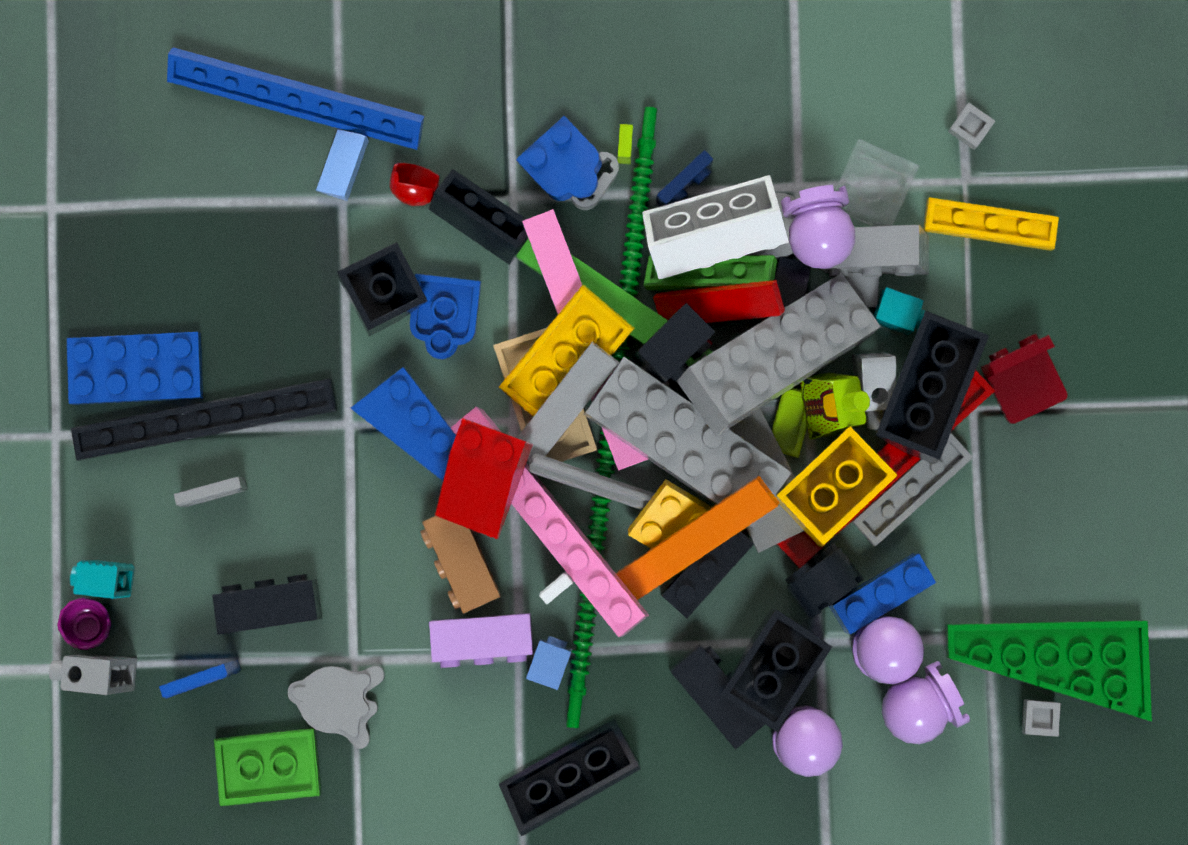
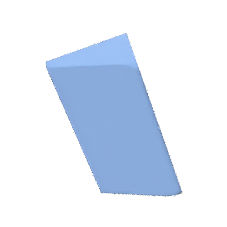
M337 130L316 191L348 201L369 142L367 136Z

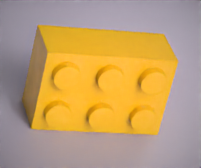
M850 426L780 491L776 498L780 502L779 505L819 547H822L881 492L897 474Z

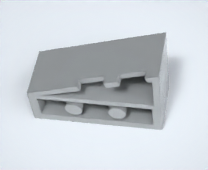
M920 225L854 227L855 244L851 254L841 264L828 269L820 268L823 272L829 273L830 278H834L840 273L847 278L849 277V272L862 273L863 277H880L882 274H895L897 276L929 275V236Z

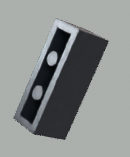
M454 169L451 170L434 192L429 207L431 212L510 265L528 239L522 223L526 218Z
M740 531L686 567L661 596L685 618H688L754 543Z
M307 574L287 577V584L275 585L274 579L255 581V588L242 590L241 584L222 586V593L212 595L217 635L322 619L317 579L308 580Z
M698 644L669 670L736 750L765 724L720 695L732 672L725 675L718 664L722 660L710 645L704 650Z

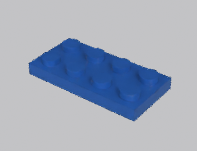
M200 332L67 338L69 404L203 398Z

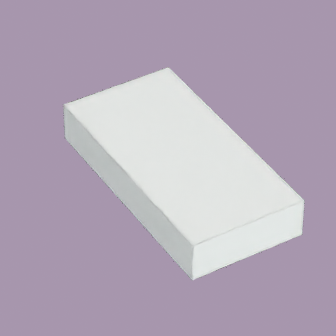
M564 572L541 591L539 596L547 605L573 584L574 581L567 572Z

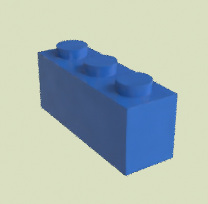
M912 553L852 589L829 606L843 631L851 635L937 582L920 554Z

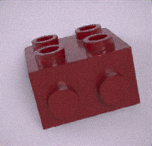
M1037 334L1031 335L1018 342L1021 347L1020 349L1009 353L1006 347L989 355L988 357L991 362L981 366L987 382L995 390L993 394L1009 424L1018 423L1067 399V391L1047 350L1055 347L1049 335L1041 339L1038 338Z

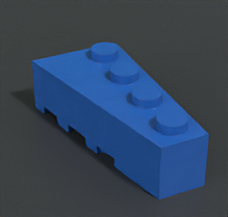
M403 367L353 405L351 409L443 481L456 434Z

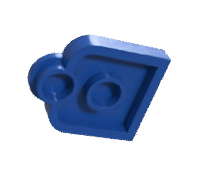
M565 116L516 159L519 165L553 200L565 201L572 196L586 198L591 196L597 189V173L602 166L601 156L597 149Z
M415 274L428 302L411 313L410 330L417 339L425 341L426 350L432 357L447 359L456 352L458 345L469 343L475 336L482 282Z

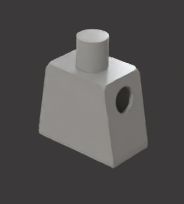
M885 352L853 354V376L859 378L861 391L866 392L870 398V405L866 410L867 429H878L896 385V356ZM876 388H879L878 397L872 399V392Z
M94 654L64 656L63 661L53 660L51 662L49 677L51 680L61 681L60 687L64 691L101 695L130 692L135 689L137 657Z

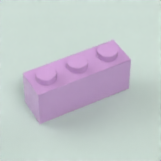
M531 613L432 620L429 622L432 662H440V668L460 666V660L473 659L474 665L493 664L494 657H507L508 663L527 661V655H533L534 653Z

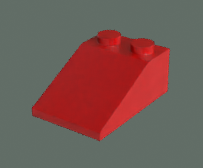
M462 418L450 451L435 516L499 539L533 444Z

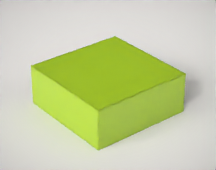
M620 124L617 160L619 164H630L633 125Z

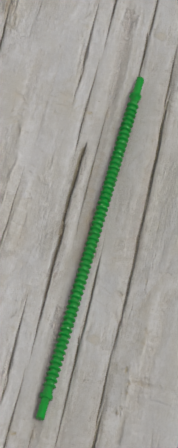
M645 107L641 138L638 139L637 143L639 157L634 162L638 164V167L633 169L637 175L632 178L635 186L631 187L634 195L630 196L633 204L628 207L632 210V213L627 216L631 222L626 225L629 229V232L625 234L628 242L624 243L627 251L623 252L626 260L621 262L625 269L620 271L624 278L619 280V283L622 284V289L633 297L638 294L634 288L639 285V282L636 281V277L640 276L637 268L641 267L638 258L643 256L639 253V250L644 247L640 241L645 238L642 234V230H645L642 212L648 210L645 203L649 202L650 199L646 197V194L650 193L651 189L647 185L652 183L649 175L653 174L650 166L654 165L651 157L653 149L656 147L654 133L658 109L654 107ZM629 336L612 355L619 362L623 357L628 360L630 359L626 356V352L631 350L630 347H627L628 342L632 341ZM601 430L600 434L603 435V439L599 440V443L602 444V448L597 450L601 457L596 459L600 466L595 469V472L611 478V474H615V471L612 470V465L616 463L613 460V455L604 432ZM595 495L591 498L595 501V504L590 507L593 510V515L589 516V519L592 520V525H588L591 534L586 537L590 539L592 545L601 555V551L605 550L602 542L607 540L603 536L604 531L608 530L604 525L605 522L609 521V518L606 517V512H610V508H607V503H610L612 500ZM583 592L579 593L583 599L578 602V605L581 606V611H577L580 620L575 622L576 625H579V629L574 631L578 635L577 640H573V643L576 644V649L572 650V653L575 654V659H571L574 668L569 670L570 673H573L571 684L568 686L567 691L570 694L566 727L579 728L583 695L586 696L587 691L585 677L590 674L586 670L587 665L591 664L587 660L588 656L592 655V652L589 651V646H593L590 637L595 635L591 632V628L596 626L592 619L597 617V614L594 613L595 607Z

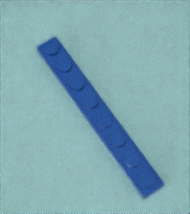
M174 47L168 53L167 82L415 150L418 149L421 143L424 123L423 115Z

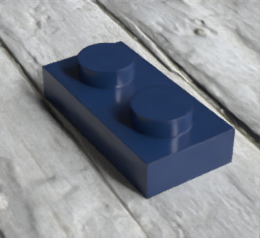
M704 150L657 194L656 202L660 206L684 200L689 195L686 190L694 182L700 185L711 175L712 171L709 168L712 166L714 159Z

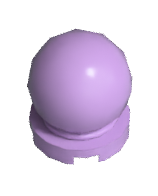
M833 185L813 187L799 191L800 198L791 201L790 197H785L781 201L784 217L793 219L789 227V244L791 249L802 263L812 268L828 269L841 264L851 254L854 247V225L849 214L841 209L849 203L846 186L840 187V191H834Z
M882 615L857 630L852 637L854 663L864 675L879 683L893 685L905 682L916 674L923 662L924 646L922 638L913 625L901 618Z
M936 661L925 667V678L912 676L905 682L892 685L883 698L882 715L886 727L895 737L906 743L922 744L934 740L943 733L947 722H952L957 728L970 722L967 713L961 715L959 707L964 705V702L948 673L943 676L939 673V670L942 668L940 662Z
M808 705L795 706L779 731H772L771 735L773 750L779 761L794 774L805 777L820 776L831 770L840 759L843 748L842 733L835 720L822 710Z

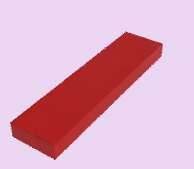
M777 280L661 292L653 297L658 314L666 320H669L685 303L706 323L781 316L785 311Z

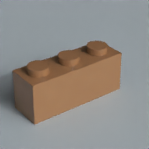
M437 516L422 522L425 529L420 531L421 536L428 549L434 547L438 556V560L434 561V564L441 579L447 577L452 587V590L448 591V595L455 610L461 608L464 614L502 596L471 529Z

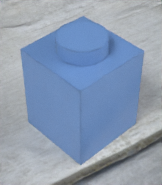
M548 636L547 641L540 639L526 679L558 690L572 651L566 648L567 642L552 636Z

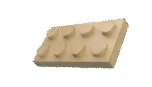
M547 328L493 345L504 380ZM511 398L522 431L533 416ZM584 408L551 448L546 457L564 462L597 451L587 417L583 415L585 413Z

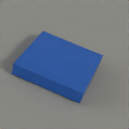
M237 659L159 686L162 697L166 699L240 673L241 668Z

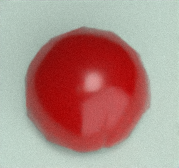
M396 163L391 173L389 185L392 194L402 203L409 206H425L432 201L434 192L439 187L440 178L438 174L422 166L410 163Z

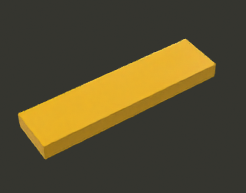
M929 197L927 199L923 230L931 233L1052 251L1055 249L1059 217Z

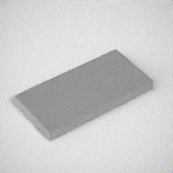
M758 409L729 428V430L791 472L779 492L795 478L761 409ZM780 505L761 517L754 529L746 527L758 553L804 531Z

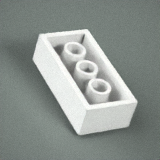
M770 175L642 212L648 248L659 279L698 268H708L715 263L733 258L738 259L747 254L765 249H775L779 245L789 243Z

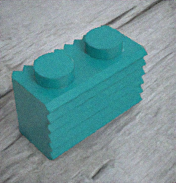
M81 560L77 563V566L72 568L70 585L74 586L73 593L77 595L111 599L127 598L132 593L135 567L133 564Z

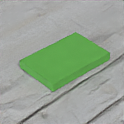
M314 728L214 739L220 806L321 795L316 730Z

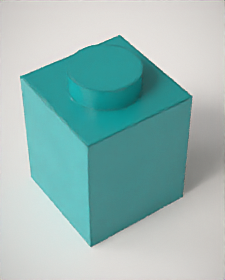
M886 287L881 292L873 316L880 326L909 335L914 331V328H919L925 310L921 309L924 300Z

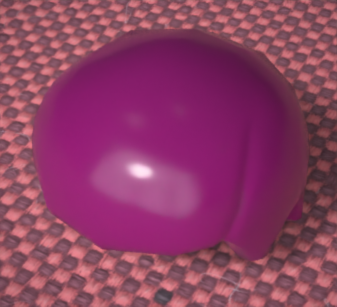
M82 597L70 601L60 611L57 626L58 631L68 645L79 650H89L100 646L109 636L111 619L107 609L100 602Z

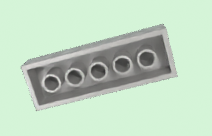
M842 273L785 307V311L781 316L769 317L691 365L678 379V384L715 436L723 433L865 342L881 327Z
M625 357L621 359L583 414L714 505L733 494L757 476L761 477L774 496H776L791 474L789 470L731 430L727 429L718 436H715L692 403ZM760 519L749 525L747 528L754 529V527Z

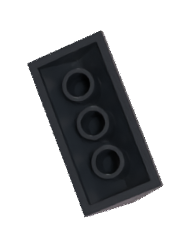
M613 719L499 783V787L520 835L524 836L641 770V767L618 723Z

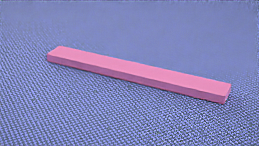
M552 209L526 219L522 223L556 311L559 314L580 289L582 282L555 212ZM605 382L601 385V387L597 390V392H596V393L594 394V396L591 398V401L594 400V398H595L596 395L599 393V391L601 390V388L603 387V385L605 384ZM602 428L618 471L648 460Z

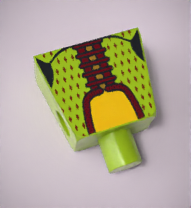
M824 373L812 375L801 382L810 440L838 435L850 426L854 429L865 424V411L869 408L870 398L866 392L861 391L860 380L857 376Z

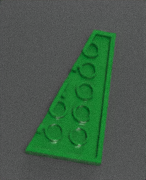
M1148 621L945 624L946 658L1152 722Z

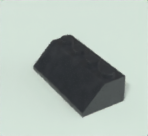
M925 311L876 436L907 454L936 464L941 459L989 335Z

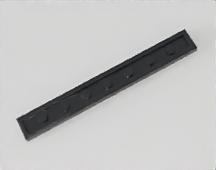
M325 379L71 428L76 460L82 461L338 411L332 379Z

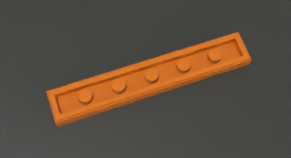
M757 476L616 572V574L638 600L778 507L780 502L761 477Z

